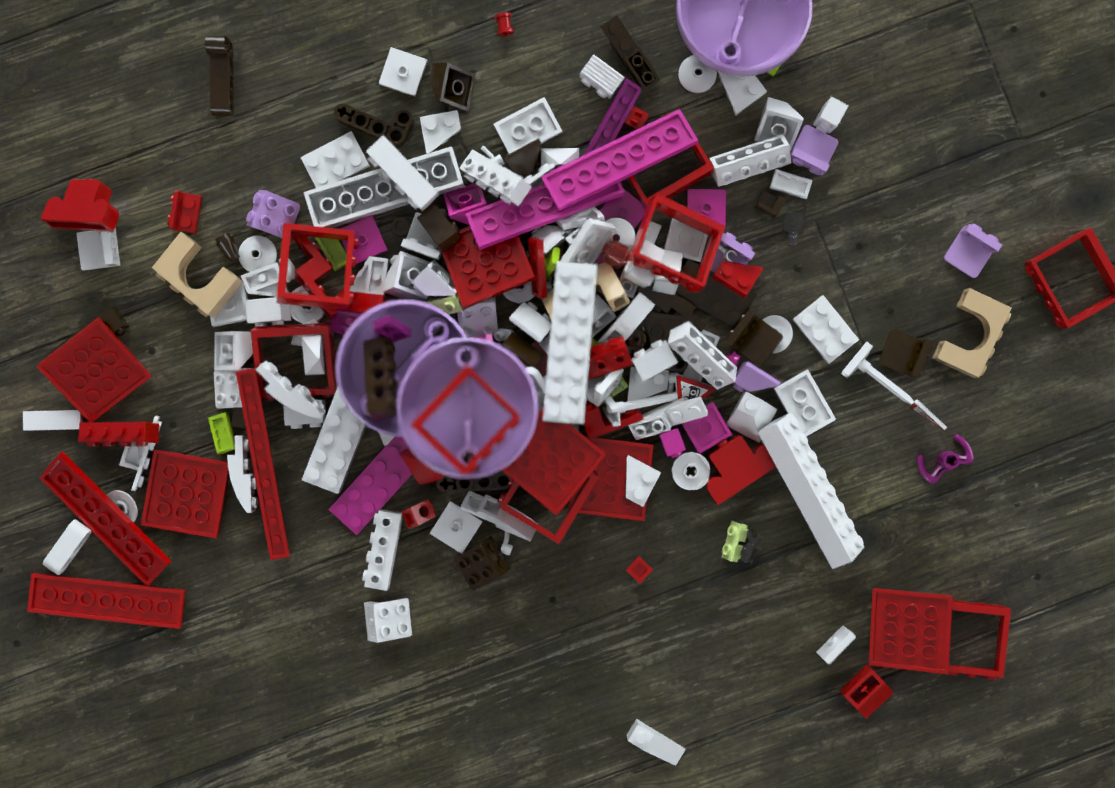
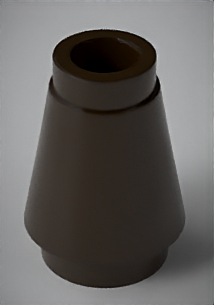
M229 232L215 239L217 242L216 246L230 262L240 258L234 238L230 236Z

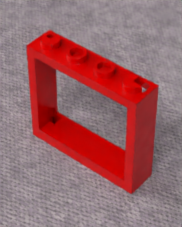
M699 143L692 146L691 149L702 167L659 191L658 194L670 199L713 174L714 167ZM632 175L627 180L646 210L649 200L654 195L646 198Z
M656 193L648 202L628 261L638 268L649 270L655 276H662L668 279L672 284H679L684 286L686 290L697 293L705 287L725 226ZM654 210L710 236L696 279L639 253Z
M284 223L276 303L348 310L349 304L353 303V293L350 292V286H354L355 274H351L352 267L356 266V256H353V249H357L358 238L354 237L355 231ZM291 234L348 241L343 298L285 292Z
M1091 227L1081 230L1024 262L1026 273L1033 278L1035 289L1038 293L1042 294L1046 308L1051 310L1055 324L1061 329L1070 328L1115 302V269ZM1081 239L1111 295L1067 319L1036 263Z
M331 322L260 326L250 330L256 369L263 363L260 338L323 334L328 386L311 387L308 389L312 397H315L314 395L332 397L336 393L338 384ZM257 371L261 398H265V401L276 400L265 390V378Z
M466 365L410 425L465 476L467 472L471 475L479 467L476 463L481 458L485 460L493 452L490 448L495 443L501 444L507 437L504 433L509 428L514 430L520 424L519 418L521 415L476 372ZM471 376L512 417L464 466L422 425Z
M594 473L588 476V480L555 534L507 506L519 486L512 479L508 484L511 487L508 493L503 492L498 500V503H500L499 508L559 544L599 476Z
M953 600L952 610L1000 615L994 669L949 664L948 675L958 676V673H964L965 676L977 678V675H982L989 680H996L997 677L1003 678L1011 609L1001 605Z

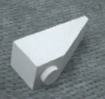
M638 719L635 720L627 734L629 742L675 766L686 750Z

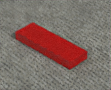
M536 237L529 238L530 265L536 280L531 281L532 294L539 298H547L543 240Z

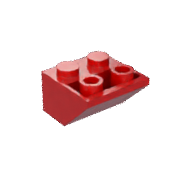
M867 664L839 690L866 719L894 693Z

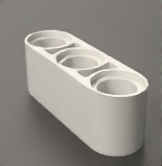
M73 520L42 564L58 576L61 575L92 531L78 520Z

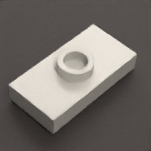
M775 169L769 188L807 199L812 180Z

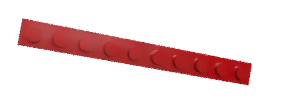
M256 368L236 371V377L270 560L290 557Z

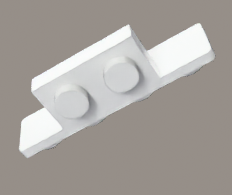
M156 415L154 417L153 423L159 424L160 431L162 422L159 421L160 416ZM131 443V447L124 448L119 465L137 470L132 491L142 487L145 477L141 475L143 469L148 468L150 458H147L149 450L153 451L156 443H148V446H136V443Z

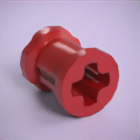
M510 12L499 13L494 16L498 24V36L504 37L514 34V29H512L510 22Z

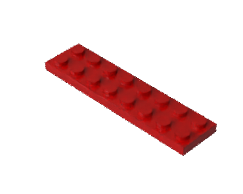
M64 452L59 453L40 476V479L146 586L151 585L172 562Z
M32 573L27 612L180 629L183 622L186 590Z

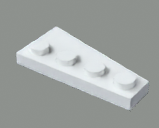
M718 71L719 78L727 92L726 94L732 104L735 116L767 93L755 75L732 76Z

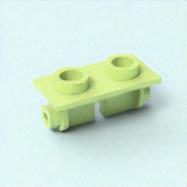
M458 293L446 298L429 299L425 302L443 310L448 315L463 312Z
M731 521L727 531V539L722 549V558L731 562H738L741 559L744 546L738 543L739 541H746L749 531L747 529L748 525Z

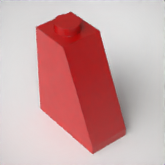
M340 290V294H337L336 297L343 298V290ZM352 292L353 303L349 304L348 310L343 311L365 313L379 304L388 302V297L379 294Z

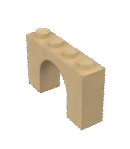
M180 232L152 268L157 272L156 276L164 282L167 280L171 283L169 287L178 294L180 292L184 294L183 299L191 305H197L199 307L197 309L198 312L205 317L209 315L215 318L244 282L230 270L222 267L207 286L200 289H192L186 280V269L202 247L191 237Z
M609 260L597 266L596 292L606 297L613 312L630 304ZM554 289L547 291V298H541L551 320Z
M968 288L963 291L956 307L976 316L982 322L984 338L981 344L973 350H965L950 342L940 341L932 359L970 377L979 378L986 371L987 366L985 364L988 358L990 359L994 354L995 348L993 347L996 341H999L1002 337V328L1011 317V307Z

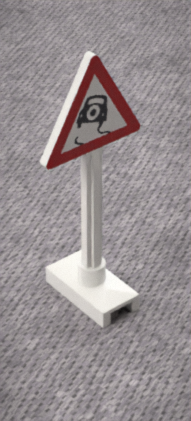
M868 342L863 345L841 374L846 378L852 375L857 368L863 373L866 372L902 401L910 404V409L941 429L945 430L947 428L917 399L913 401L906 392L871 366L866 357L873 346Z
M675 374V392L616 403L609 394L604 400L607 407H603L602 410L612 426L615 427L621 425L620 413H625L627 410L666 403L684 398L686 401L701 396L703 400L715 391L716 388L712 385Z

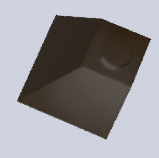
M433 63L429 83L437 101L469 112L476 74L450 63Z
M538 138L504 156L511 172L523 179L534 174L541 151L540 139Z

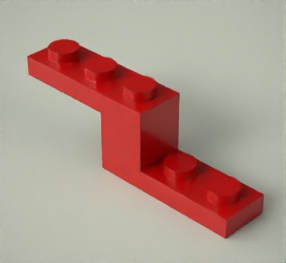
M291 234V238L309 259L308 262L295 270V278L309 295L326 296L323 287L317 284L331 275L332 264L330 260L319 253V247L314 242L311 243L307 238L308 236ZM320 308L330 321L337 317V309Z
M587 400L583 425L589 440L641 421L643 416L639 408L627 410L625 413H620L621 425L613 427L607 417L602 418L598 406Z

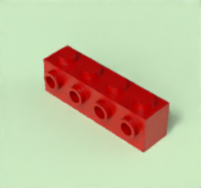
M623 336L612 338L607 342L591 347L588 380L633 365Z
M151 422L79 423L78 442L87 443L86 446L99 447V443H103V446L115 447V443L125 447H131V443H136V446H148V443L159 442V424Z

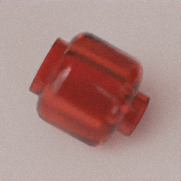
M612 240L609 244L605 243L601 254L604 255L603 261L606 264L620 268L621 266L625 267L630 252L627 245Z

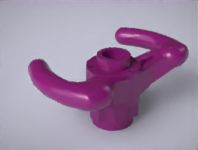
M955 434L953 439L963 447L965 455H958L948 450L941 451L936 457L937 465L931 474L925 468L923 455L919 454L917 456L918 470L928 483H937L943 473L953 470L959 464L969 465L973 462V451L963 437Z

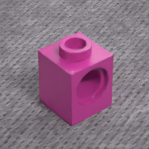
M678 428L659 434L666 456L675 458L683 455L682 451L686 449Z

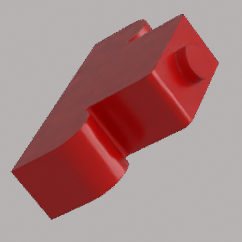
M91 178L87 180L72 179L69 182L63 200L59 197L51 198L47 202L40 220L53 229L114 232L119 218V211L108 203L112 190L101 181Z
M736 435L729 441L724 439L717 444L718 448L708 454V458L719 473V476L709 477L705 487L714 502L719 505L774 469L776 465L764 444L757 445L752 452L743 437Z

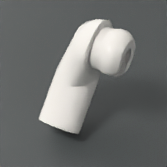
M288 259L286 282L295 279V266L290 259Z
M501 328L494 333V338L497 341H505L512 332H515L512 329Z

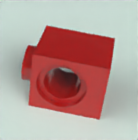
M428 499L401 511L409 529L436 517L434 508Z

